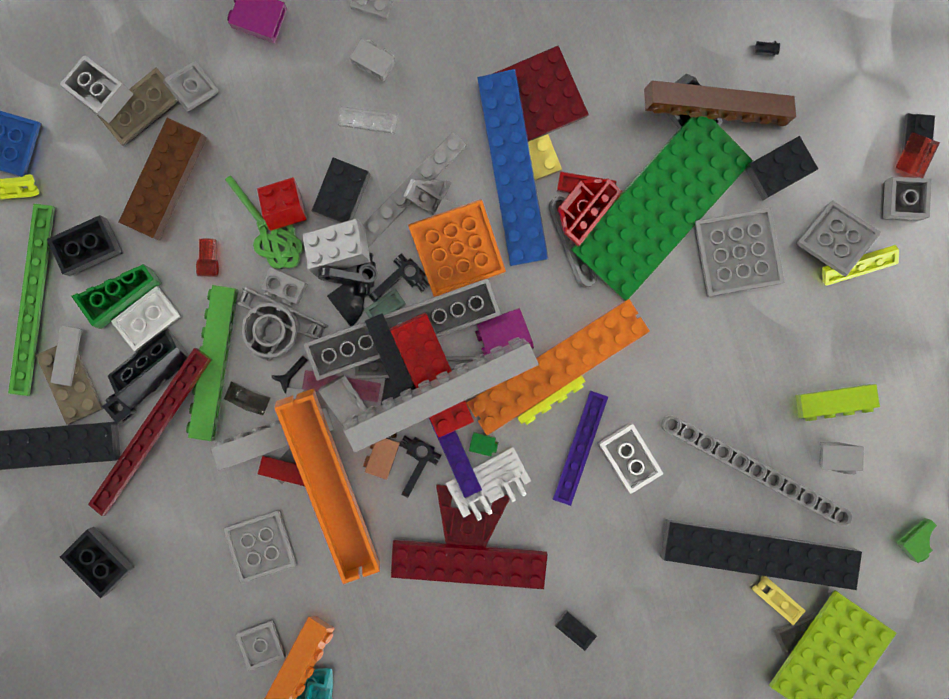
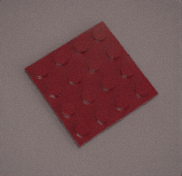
M559 45L495 72L516 70L528 142L589 116Z

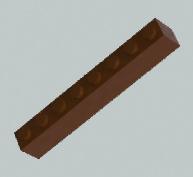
M653 80L644 89L645 111H653L656 114H683L690 117L703 116L708 119L722 118L726 121L742 120L745 123L760 122V124L771 123L778 126H786L796 118L795 96Z

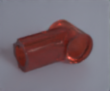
M199 239V259L196 262L197 276H218L219 263L217 260L216 239Z

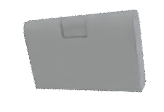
M345 375L336 378L318 390L342 426L346 422L345 419L355 414L357 416L364 414V410L367 409Z

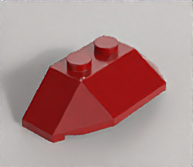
M609 178L581 180L558 207L564 234L577 246H580L623 191Z

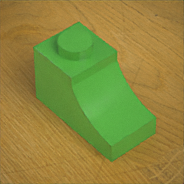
M924 518L897 542L898 546L912 561L917 563L928 559L929 553L933 551L930 548V536L937 525L932 520Z

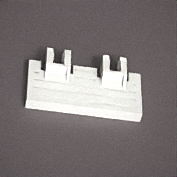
M512 447L473 468L482 491L464 498L456 478L445 484L463 518L471 514L467 507L470 505L475 517L479 521L482 517L474 504L475 501L480 499L486 513L490 515L492 510L485 496L492 503L505 496L501 487H504L511 502L516 501L515 495L508 484L514 481L520 495L525 496L526 492L519 478L524 485L529 483L531 479Z

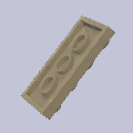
M157 67L129 89L133 96L110 123L99 117L122 146L127 144L178 102L163 83L165 77Z
M57 346L37 354L36 357L66 425H69L104 408L79 352L77 354L72 386L50 383Z

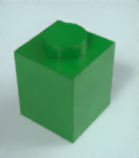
M473 432L469 451L491 457L492 453H496L499 442L495 441L496 437Z

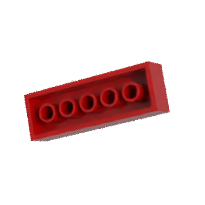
M426 313L389 328L416 388L423 381L429 380L431 382L437 379L436 376L442 372H452ZM465 400L429 417L438 438L474 422Z

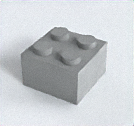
M891 177L885 180L883 218L924 220L929 218L931 179Z

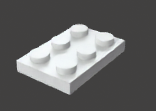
M156 286L111 322L133 351L136 352L182 316L161 289Z

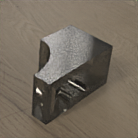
M231 381L224 399L246 411L264 415L270 397Z

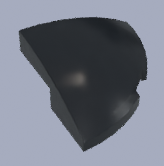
M343 284L327 295V297L351 327L362 316L365 309L363 307L364 299L367 296H363V293L361 296L358 295L359 287Z

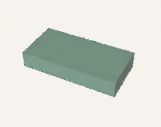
M394 288L365 308L364 311L369 318H372L381 313L385 315L394 312L406 305V303Z

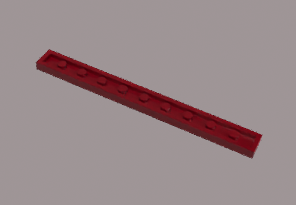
M198 348L192 350L88 503L101 516H106L212 359Z

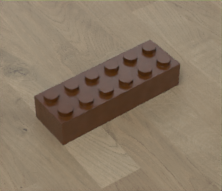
M166 118L118 223L159 241L207 137L194 129Z

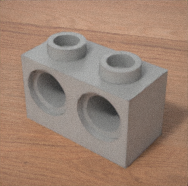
M270 267L261 289L266 290L265 295L274 299L277 295L283 298V303L292 306L293 303L299 305L308 284ZM274 279L279 281V286L276 289H272L270 286L271 281ZM290 287L297 289L294 297H289L288 295Z

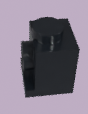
M115 393L105 400L107 403L102 406L116 424H123L137 412L136 409L129 408L118 399ZM119 404L123 407L121 411L118 410Z

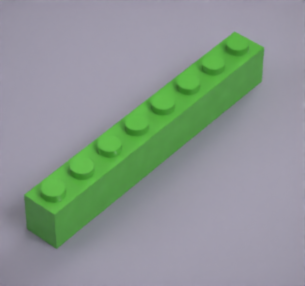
M212 285V289L208 291L207 299L210 302L209 308H206L204 318L207 321L206 327H203L201 337L204 338L203 346H200L199 350L212 360L192 390V394L195 396L194 402L190 404L189 414L192 415L191 421L187 423L186 433H189L188 438L214 441L216 437L236 311L235 302L239 292L235 288Z

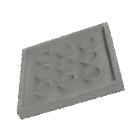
M771 208L695 221V230L708 297L785 283Z

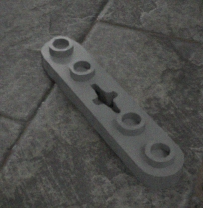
M557 196L549 203L550 213L578 284L582 287H590L595 284L597 275L571 251L575 244H570L569 241L571 239L564 234L558 207L566 198Z

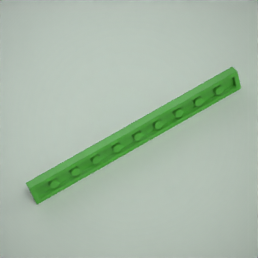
M33 204L8 394L30 396L50 249L47 239L52 234L54 206Z

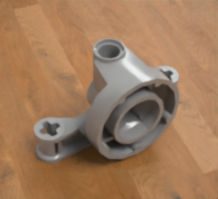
M245 286L242 287L243 292L239 300L235 302L250 310L245 316L241 328L244 343L254 355L267 361L288 352L295 343L298 332L315 340L321 337L324 328L328 326ZM271 319L281 324L280 335L273 340V343L263 339L266 336V327L272 323Z

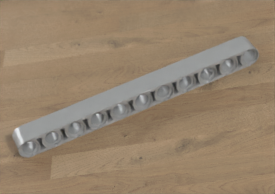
M666 416L662 420L661 426L663 430L835 524L847 526L851 523V512L675 416ZM673 419L676 422V426L674 429L669 430L667 422ZM690 428L693 433L692 437L686 439L684 431ZM704 438L709 440V446L706 448L701 446V441ZM721 447L726 449V454L723 457L718 455V450ZM741 456L743 463L740 466H736L735 459ZM758 465L760 472L754 476L752 469ZM775 475L777 480L775 484L771 485L769 478ZM789 484H792L794 489L792 493L788 494L786 488ZM809 493L810 500L809 502L805 503L803 501V497L805 494ZM826 502L827 509L821 512L820 506ZM840 512H843L844 518L841 521H838V514Z

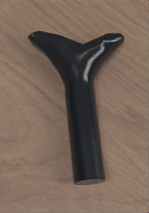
M303 355L286 374L272 375L275 381L281 383L285 394L290 380L308 361Z

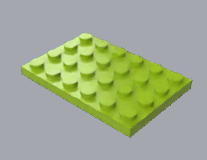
M834 590L769 686L787 699H852L897 633Z

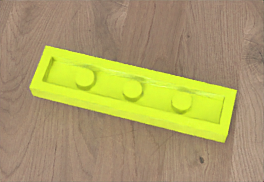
M896 245L864 254L846 277L829 266L822 267L823 283L827 286L899 263V249Z
M581 375L519 415L517 419L521 424L525 422L528 425L536 419V414L539 412L542 414L552 409L551 404L556 401L559 404L568 398L566 394L572 390L576 393L584 387L582 384L586 382Z

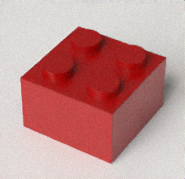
M294 177L257 188L262 216L270 231L307 220L301 193Z

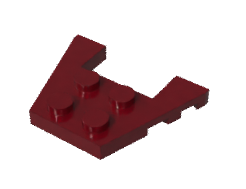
M437 484L436 489L446 544L486 547L510 500L508 495L504 494L505 496L492 502V514L488 515L484 511H479L482 519L478 521L471 509H469L471 514L463 518L458 507H451L452 495L447 486Z

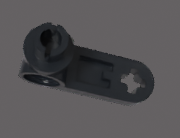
M369 253L370 262L357 265L355 273L333 268H320L318 270V279L359 287L358 295L361 296L363 293V296H369L370 288L374 287L378 275L376 263L373 262L374 255ZM362 273H366L369 279H365Z
M401 253L398 256L401 261L397 258L393 261L399 268L369 295V298L376 302L402 277L412 288L416 286L422 293L425 290L422 285L426 288L430 286L425 280L426 274L411 258L407 260ZM408 267L416 269V273L411 277L405 274V270Z
M404 435L403 441H401L399 446L407 449L406 454L419 461L401 494L408 498L427 462L429 461L436 466L439 461L435 458L440 460L442 455L433 451L435 447L417 437H414L412 440ZM419 446L427 448L428 453L426 456L422 457L417 454Z

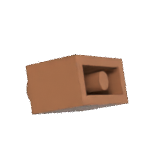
M385 438L370 445V449L373 450L371 455L366 456L363 467H366L365 472L387 480L401 442Z

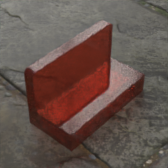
M912 132L896 168L911 175L924 178L940 142Z

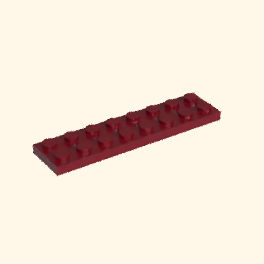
M393 540L391 578L544 589L548 554L547 551Z

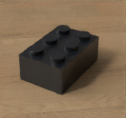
M798 136L751 162L745 169L762 200H765L818 170V167L803 140Z
M333 157L311 211L336 223L353 220L370 178L369 171Z
M101 215L47 239L61 273L67 276H72L122 253L107 218Z
M95 527L87 529L60 556L100 599L106 596L134 568Z

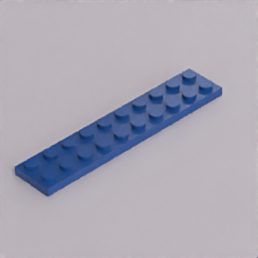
M512 69L477 77L510 266L547 260L549 258L516 70Z

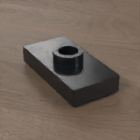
M566 611L555 624V627L584 651L597 637L594 632L569 611Z

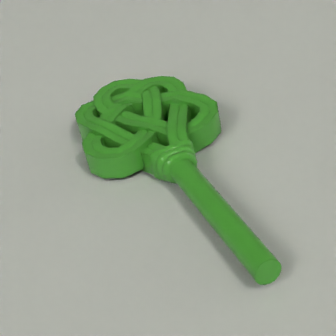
M228 176L225 181L257 221L256 224L260 235L254 240V251L258 255L266 257L268 263L275 269H282L284 267L292 269L297 267L300 263V255L304 251V245L296 237L294 225L286 226L288 232L278 228L272 230L271 234H268V226L263 216L233 177ZM278 234L286 237L287 241L278 237ZM279 244L285 247L283 252H281Z

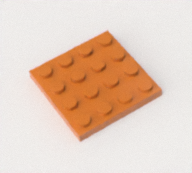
M482 199L408 224L434 297L506 272Z

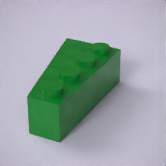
M142 264L120 274L116 278H110L100 285L87 288L86 291L79 294L76 293L71 297L93 327L102 329L150 290L162 283L150 267Z

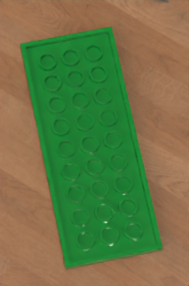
M703 116L690 117L619 195L581 245L577 246L575 244L571 251L623 301H626L695 226V221L700 220L753 160L713 119Z

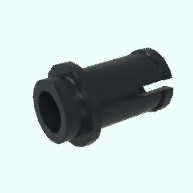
M756 41L755 53L772 54V56L778 55L780 43L776 41Z

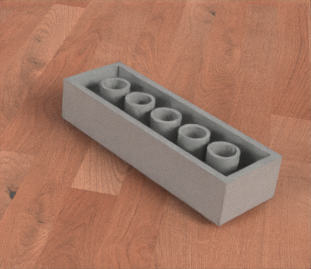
M323 408L322 411L329 430H334L327 408ZM280 421L270 423L271 427L269 428L266 425L252 430L253 434L250 435L246 432L233 436V441L229 438L216 442V447L211 448V452L218 471L289 446Z

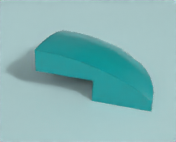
M315 669L312 676L307 678L304 684L305 689L297 699H332V669Z

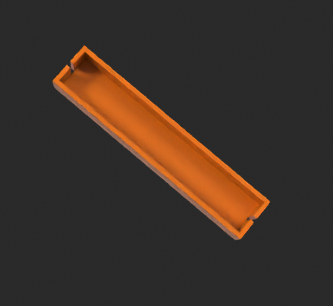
M630 299L538 356L536 359L539 365L485 390L466 402L475 418L477 416L480 417L477 421L485 434L489 435L650 332L643 319L635 316L639 313Z
M314 388L298 393L296 399L292 395L276 401L275 411L342 583L345 584L360 579V566H362L363 577L380 572L378 556Z

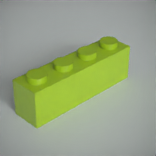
M877 384L795 395L798 418H805V421L817 420V416L823 415L824 419L834 418L837 413H843V416L854 415L857 410H862V413L874 412V408L880 407Z

